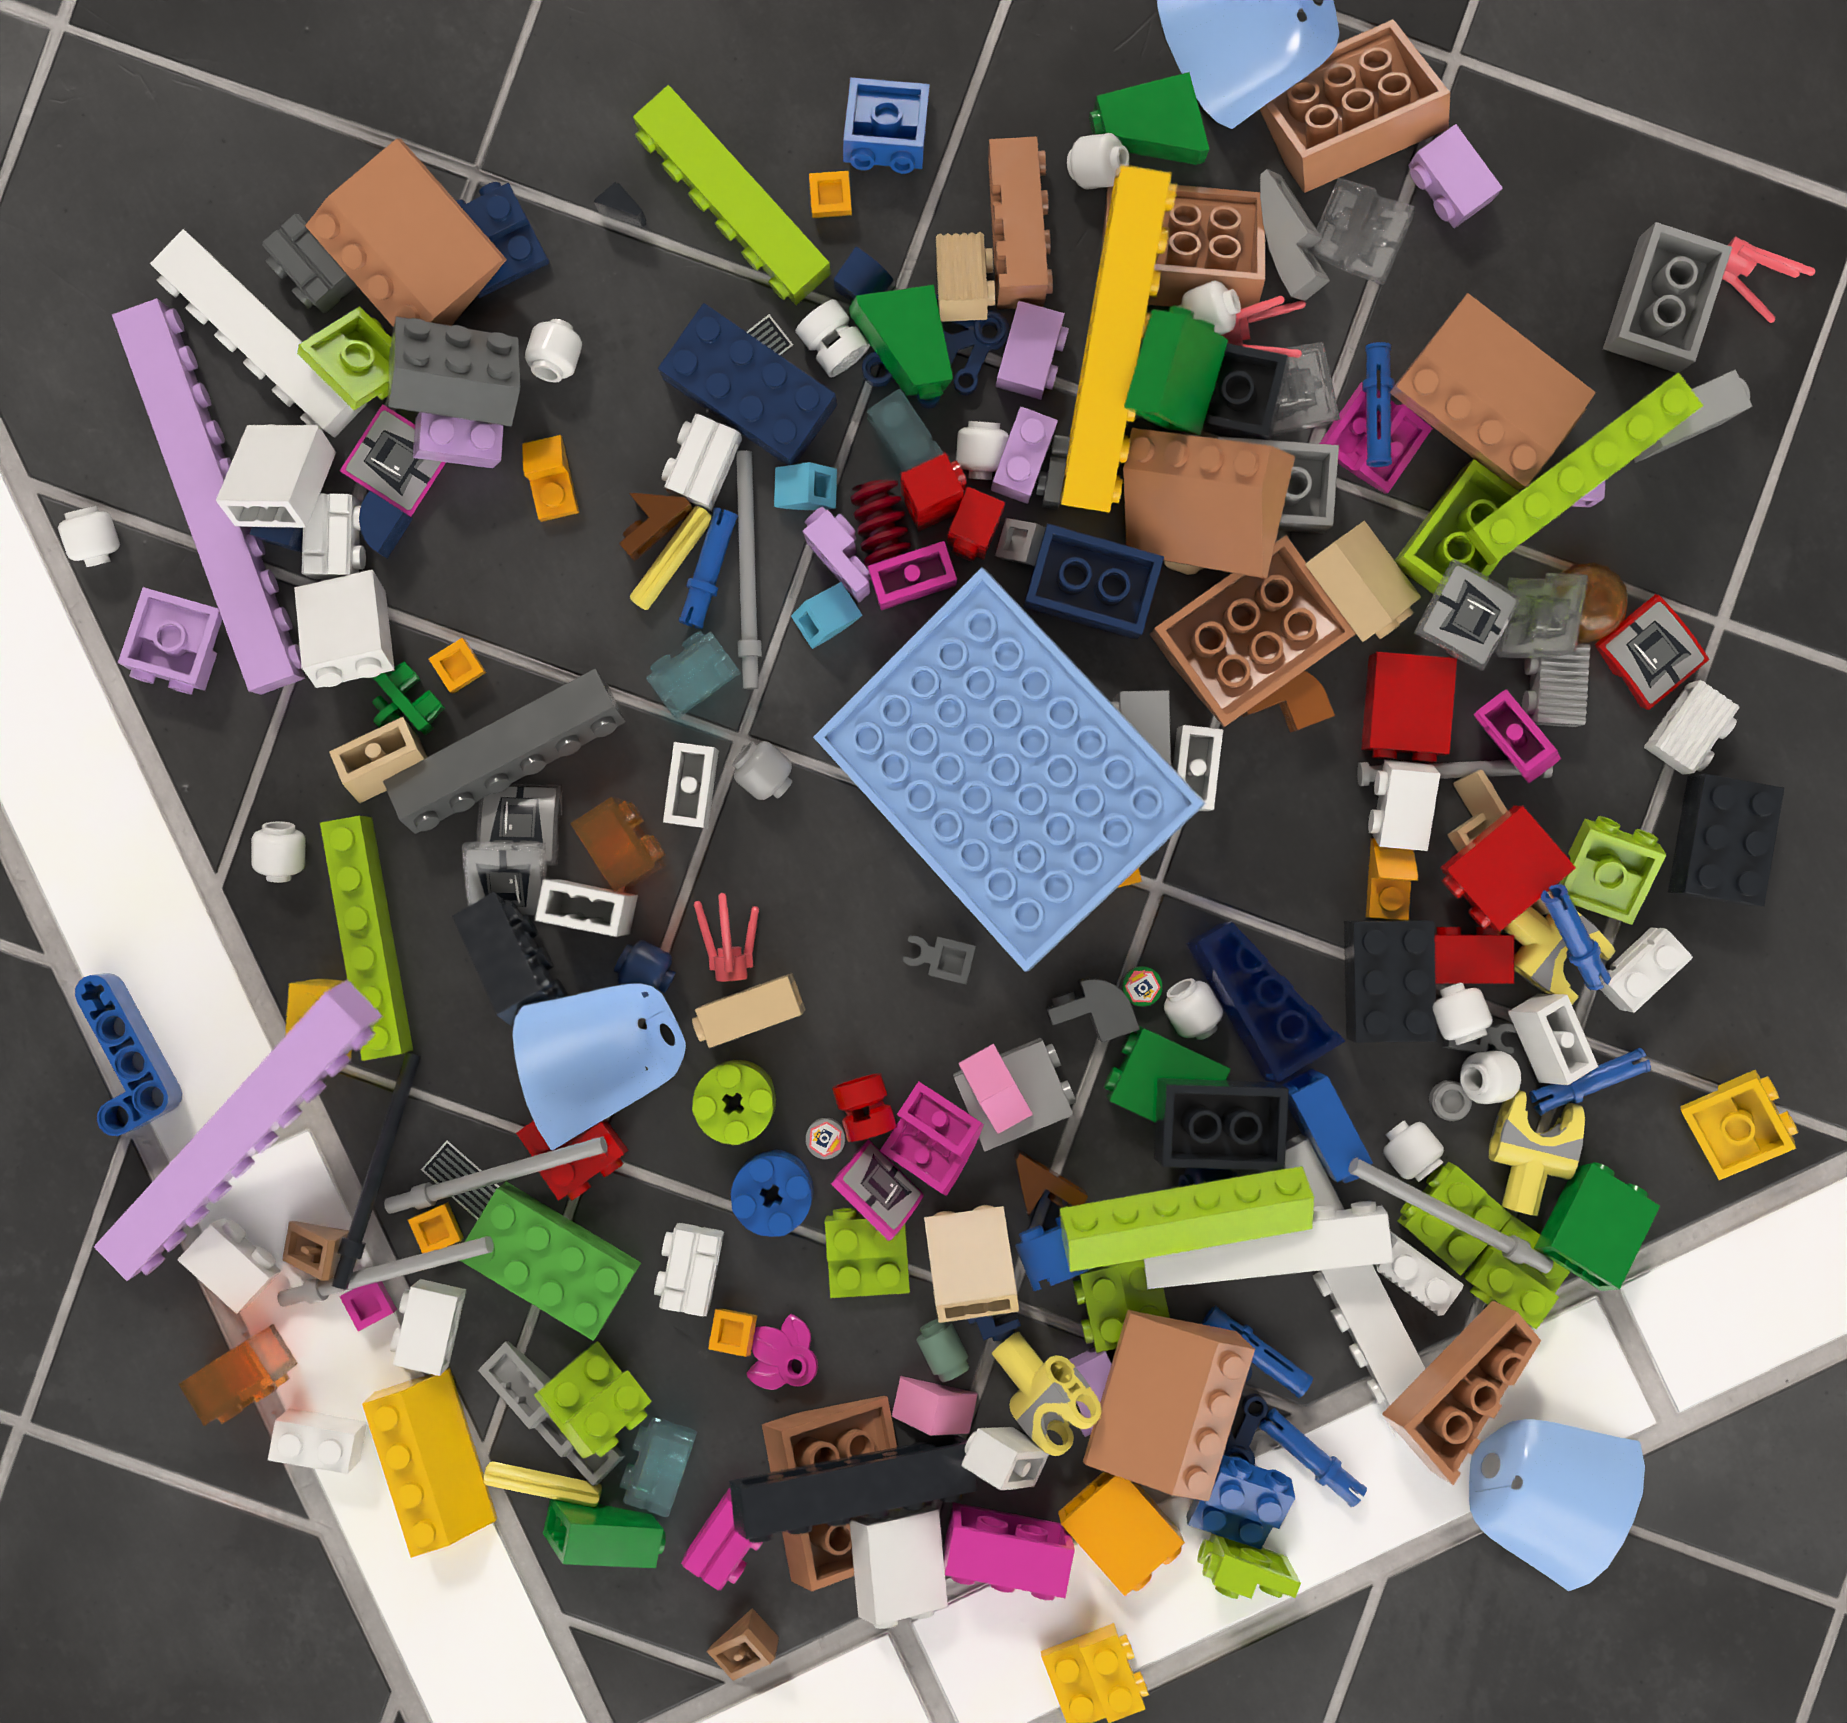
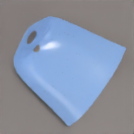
M1157 0L1158 13L1165 38L1182 74L1190 72L1195 95L1202 108L1217 123L1230 129L1235 128L1249 116L1320 67L1333 53L1339 38L1334 0H1323L1321 6H1317L1313 0ZM1300 8L1303 9L1307 16V20L1304 22L1299 21L1297 18V12Z
M645 984L612 986L522 1006L515 1016L512 1033L515 1061L526 1104L537 1129L552 1151L674 1077L682 1063L686 1049L681 1029L664 996L654 987ZM641 992H648L649 996L644 998ZM639 1019H646L647 1029L638 1027ZM661 1023L666 1024L672 1030L675 1037L674 1046L668 1045L663 1039L660 1032Z
M1535 1419L1511 1421L1481 1442L1471 1456L1469 1505L1474 1521L1492 1540L1542 1572L1567 1591L1587 1585L1608 1568L1623 1545L1634 1522L1644 1486L1645 1464L1641 1444L1637 1440L1620 1438L1555 1422ZM1495 1453L1500 1459V1470L1495 1477L1489 1479L1482 1473V1462L1488 1454ZM1518 1475L1523 1480V1484L1520 1489L1515 1490L1511 1488L1515 1476Z

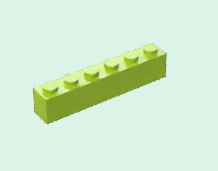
M669 85L633 116L638 129L635 136L641 145L650 154L654 150L659 153L665 160L661 165L676 183L682 179L691 189L688 195L696 206L703 212L709 209L718 220L715 222V225L729 241L735 238L745 248L741 252L744 258L756 271L761 267L771 277L768 281L769 285L782 300L789 297L797 305L831 275L830 262Z
M1677 373L1465 533V535L1489 566L1494 564L1704 405L1680 374Z
M355 816L321 822L320 826L347 980L382 1015L379 1021L371 1028L375 1035L360 1048L361 1059L365 1061L412 1051L411 1034L373 819L367 816Z
M1303 1166L1060 1208L1062 1241L1070 1272L1310 1230L1313 1229L1314 1195Z

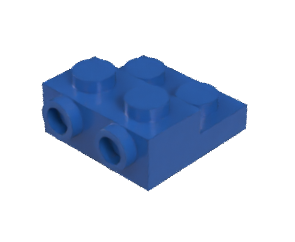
M851 77L843 139V162L851 163L853 167L859 170H869L874 165L891 166L892 170L901 174L909 173L914 168L922 169L930 84Z
M1223 1455L1210 1500H1193L1186 1514L1187 1525L1261 1550L1272 1528L1280 1529L1296 1498L1292 1479L1278 1470H1266L1249 1464L1242 1458H1231Z

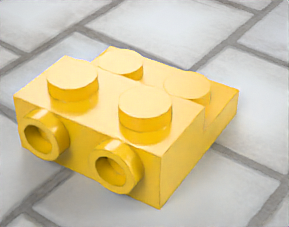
M1756 1069L1718 1085V1090L1681 1106L1683 1116L1719 1180L1796 1149L1793 1135L1799 1133L1789 1112L1785 1111L1780 1114L1773 1100L1778 1099L1779 1095L1769 1076L1760 1078Z
M1114 1623L1040 1651L1066 1723H1093L1104 1718L1107 1719L1108 1723L1146 1709L1143 1697L1149 1695L1141 1671L1133 1673L1129 1660L1135 1658L1127 1634L1119 1636Z

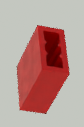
M1376 652L1370 655L1368 659L1361 750L1373 751V758L1397 759V753L1412 754V761L1436 763L1437 756L1450 754L1457 658Z
M1513 806L1442 865L1440 869L1446 875L1442 882L1456 898L1463 895L1472 905V908L1468 911L1472 918L1483 929L1490 926L1491 929L1501 931L1539 900L1544 890L1548 892V887L1558 884L1576 867L1524 806Z

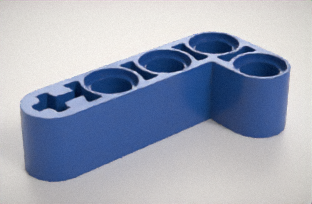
M111 973L83 977L75 987L76 1001L126 1091L100 1107L97 1113V1122L104 1133L110 1136H119L138 1130L173 1111L182 1100V1090L122 979ZM102 985L104 988V992L100 994L99 998L97 992L101 990ZM112 1005L115 1006L114 1010L105 1012V1009L113 1008ZM117 1017L121 1018L125 1024L123 1036H119L114 1029V1022ZM136 1052L140 1053L144 1058L145 1063L142 1071L137 1070L133 1064V1056ZM154 1087H157L163 1093L164 1100L161 1106L156 1105L152 1100ZM119 1106L123 1107L128 1113L126 1125L121 1124L117 1118Z

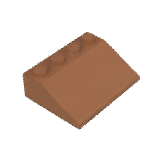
M1394 19L1338 43L1331 56L1320 67L1263 106L1260 111L1286 168L1302 191L1306 193L1449 129L1450 91Z
M396 138L331 193L305 225L393 327L396 316L409 319L418 318L426 322L452 326L507 260L403 140Z
M1177 185L1172 211H1164L1162 227L1169 228L1164 254L1156 255L1154 270L1161 271L1158 292L1156 296H1149L1148 305L1178 307L1182 304V297L1187 291L1211 281L1223 283L1228 290L1234 289L1238 295L1241 309L1259 303L1265 283V230L1260 192ZM1113 186L1107 187L1102 247Z
M1469 293L1466 294L1389 392L1468 455L1517 491L1526 488L1596 394L1595 391Z
M1132 428L1128 457L1123 467L1126 546L1164 556L1163 561L1267 579L1295 456L1269 445Z
M1287 535L1275 542L1267 579L1232 573L1155 627L1150 633V636L1173 668L1223 727L1230 724L1356 634L1306 567L1305 560Z
M1127 1310L1100 1401L1101 1416L1093 1425L1083 1459L1084 1464L1173 1496L1209 1501L1255 1349L1237 1331Z
M887 1396L799 1412L762 1424L771 1472L897 1447ZM827 1523L813 1525L812 1531L797 1535L789 1534L788 1531L782 1532L792 1582L812 1592L855 1576L850 1523L842 1526H828Z

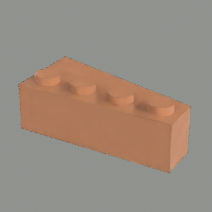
M1037 137L989 139L988 165L997 310L1016 309L1018 301L1044 307L1046 294H1052L1053 292L1052 270L1047 269L1046 254H1050V231L1044 230L1043 215H1048L1047 190H1041L1040 176L1046 175L1045 150L1038 151Z
M1492 1301L1382 1413V1416L1431 1472L1454 1486L1461 1474L1458 1471L1460 1465L1468 1453L1473 1455L1480 1443L1477 1437L1489 1417L1493 1419L1496 1417L1502 1407L1499 1404L1500 1399L1509 1385H1515L1540 1344L1541 1339L1517 1311Z

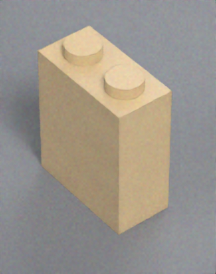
M1365 520L1305 564L1362 642L1375 633L1379 639L1389 634L1414 613L1410 606L1421 598L1420 594Z
M790 973L704 1004L695 1009L697 1016L692 1019L699 1041L706 1040L708 1047L711 1048L800 1016L806 1009L794 975Z
M983 1205L976 1207L973 1211L959 1213L942 1211L934 1216L924 1217L939 1323L1019 1312L1004 1206L993 1207Z

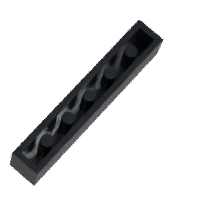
M955 1435L730 1480L734 1530L751 1543H762L772 1540L773 1534L788 1531L789 1534L793 1535L804 1534L812 1531L813 1525L827 1523L828 1526H842L849 1524L851 1517L865 1515L867 1518H880L887 1516L889 1509L903 1507L905 1510H917L926 1507L927 1501L940 1499L942 1502H955L962 1500L965 1493L977 1491L976 1475L961 1466L966 1456L965 1445L968 1440Z

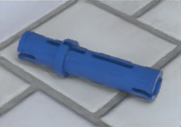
M1376 342L1365 346L1367 356L1366 379L1362 382V390L1366 393V465L1370 467H1385L1392 464L1391 394L1389 392L1395 386V380L1391 378V344L1385 342ZM1377 371H1380V398H1377ZM1378 411L1381 413V439H1380V440L1377 439V412H1378Z
M713 508L712 519L693 579L688 578L686 584L689 591L681 617L678 622L690 627L695 625L697 629H703L704 627L703 624L712 596H717L719 589L715 585L735 522L738 519V515L725 509L722 513L721 508Z
M1561 884L1548 887L1553 899L1544 890L1541 894V900L1546 905L1568 948L1567 957L1570 963L1577 966L1588 989L1599 990L1604 988L1598 976H1601L1604 983L1608 985L1611 981V975L1600 958L1601 949L1598 943L1590 938L1568 894L1567 888Z
M1637 1048L1632 1052L1598 1065L1597 1068L1569 1085L1550 1084L1530 1091L1529 1097L1531 1103L1548 1098V1100L1534 1106L1535 1111L1539 1115H1543L1545 1112L1569 1102L1578 1104L1583 1101L1584 1096L1642 1073L1650 1072V1061L1648 1059L1633 1065V1062L1647 1056L1643 1049Z
M1216 1305L1204 1317L1201 1323L1203 1325L1237 1331L1255 1349L1251 1362L1286 1387L1296 1397H1302L1309 1389L1313 1376L1301 1370L1282 1354L1253 1334V1329L1247 1324L1242 1326Z
M1273 1408L1266 1414V1417L1275 1423L1277 1427L1270 1421L1262 1419L1259 1429L1266 1432L1315 1474V1481L1322 1486L1327 1485L1350 1507L1356 1506L1361 1501L1355 1494H1360L1364 1497L1367 1487L1342 1468V1462L1336 1456H1328L1283 1417L1276 1408Z

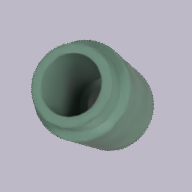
M935 1319L920 1328L922 1334L916 1341L933 1375H938L941 1382L952 1380L969 1369L966 1361L969 1356L951 1321L939 1323L938 1319Z

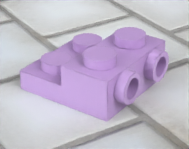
M820 507L805 521V524L808 526L803 530L806 542L859 603L870 594L868 581L871 578L867 568L855 556L856 547L854 541L857 539L854 535L855 530L841 514L834 518L828 509L825 510L824 507Z
M143 587L118 663L131 670L130 677L146 683L154 684L155 678L158 677L169 681L168 688L192 695L194 688L205 691L217 653L213 651V647L222 622L219 609Z

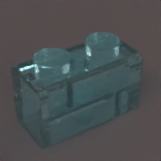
M901 389L896 390L867 410L869 423L902 472L943 454L936 441H932V435Z
M702 631L693 634L682 643L684 651L674 658L667 654L650 666L653 673L647 676L646 679L676 719L683 716L741 674L738 667L711 631L706 635Z
M652 1417L648 1428L640 1426L633 1445V1450L639 1451L635 1466L627 1464L620 1484L621 1488L627 1489L623 1499L625 1504L639 1509H646L648 1512L663 1517H669L697 1435L696 1430L679 1424L675 1425L673 1422L658 1417Z

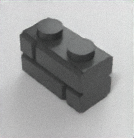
M294 214L281 225L279 230L274 231L263 241L262 246L271 255L265 261L281 279L289 275L297 285L292 289V292L308 309L315 305L324 314L339 303L342 297L347 296L357 285L305 227L307 223L299 214Z

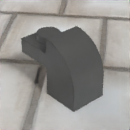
M1098 978L1079 979L1078 983L1083 995L1076 997L1074 991L1067 992L1052 998L1054 1005L1046 1007L1052 1025L1089 1013L1098 1040L1101 1042L1139 1030L1132 1006L1126 995L1115 985Z

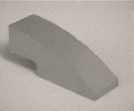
M1266 169L1260 174V200L1263 226L1269 250L1279 276L1290 296L1306 301L1330 282V279L1310 250L1322 237L1283 177Z

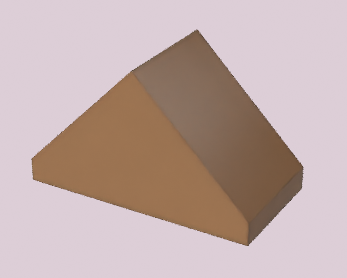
M289 1221L282 1260L321 1281L330 1280L335 1275L341 1257L338 1254V1249L342 1237H347L349 1230Z
M752 1608L714 1642L706 1652L734 1681L770 1665L776 1657L779 1637Z

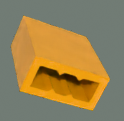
M1107 1472L1101 1473L1058 1512L1061 1525L1124 1596L1132 1590H1141L1152 1578L1151 1573L1162 1563L1167 1565L1174 1561L1182 1551L1181 1546L1185 1544L1180 1530L1138 1483Z

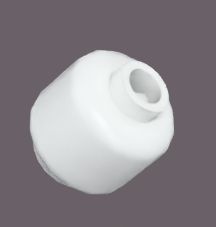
M1112 133L1080 137L1074 143L1067 156L1069 175L1080 187L1086 190L1112 187L1116 169L1120 165L1129 166L1127 148Z
M1211 281L1187 291L1182 297V304L1178 306L1194 312L1193 319L1214 324V331L1220 335L1230 332L1235 327L1236 314L1241 312L1240 301L1235 290H1228L1223 283L1218 281Z
M552 319L550 322H541L534 326L525 352V360L536 377L548 382H559L561 379L573 375L581 352L582 341L579 335L573 331V327L564 320Z
M968 421V427L960 429L957 436L956 460L961 469L969 470L968 478L992 480V474L997 471L1009 435L1004 430H1000V423Z
M97 506L64 513L66 520L59 524L58 530L68 558L74 561L84 560L86 567L110 562L109 553L115 552L120 546L111 515L104 511H98Z
M268 822L263 824L262 829L256 831L252 836V868L257 873L266 875V880L269 882L283 883L290 881L291 875L301 872L305 867V835L296 830L295 825L289 822Z
M1192 978L1185 979L1176 983L1167 992L1164 1010L1180 1036L1184 1038L1196 1037L1202 1040L1210 1037L1217 1031V1024L1223 1016V1010L1207 983L1195 981Z
M1463 982L1440 990L1442 998L1434 1003L1433 1012L1443 1038L1455 1040L1456 1045H1460L1488 1035L1486 1028L1492 1024L1493 1020L1481 990L1477 988L1465 989Z
M1478 1052L1469 1056L1462 1064L1460 1081L1465 1094L1474 1102L1479 1104L1499 1103L1513 1098L1519 1091L1521 1071L1514 1058L1505 1052Z
M1402 1121L1386 1134L1390 1142L1384 1147L1383 1154L1402 1178L1408 1180L1415 1177L1419 1182L1444 1163L1440 1159L1444 1153V1147L1424 1123L1416 1122L1408 1126L1405 1121Z

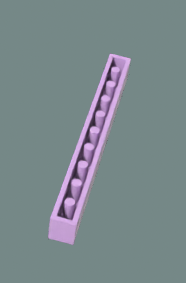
M156 298L112 314L248 691L262 695L306 679L301 666L300 647L297 644L293 645L288 630L292 629L290 617L284 607H279L275 593L279 591L277 581L271 570H266L261 557L265 555L262 541L250 535L251 527L234 526L216 502L232 461L224 456L220 445L225 443L224 435L215 420H211L207 407L211 406L209 394L204 385L198 383L194 373V369L198 368L196 358L190 347L184 346L180 332L184 331V326L178 312L174 308L170 309Z
M348 980L325 992L96 1243L94 1248L126 1281L141 1271L147 1276L165 1260L161 1253L165 1249L168 1252L185 1239L187 1234L183 1230L187 1225L192 1228L200 1222L210 1211L206 1205L210 1201L213 1204L216 1203L233 1187L228 1181L233 1176L238 1179L255 1164L252 1158L257 1151L261 1154L279 1138L275 1131L280 1126L283 1129L300 1116L303 1111L298 1106L304 1100L309 1103L326 1088L323 1082L324 1078L328 1074L331 1077L335 1076L351 1061L347 1056L351 1049L354 1048L357 1051L371 1040L375 1035L371 1028L379 1021L382 1015Z

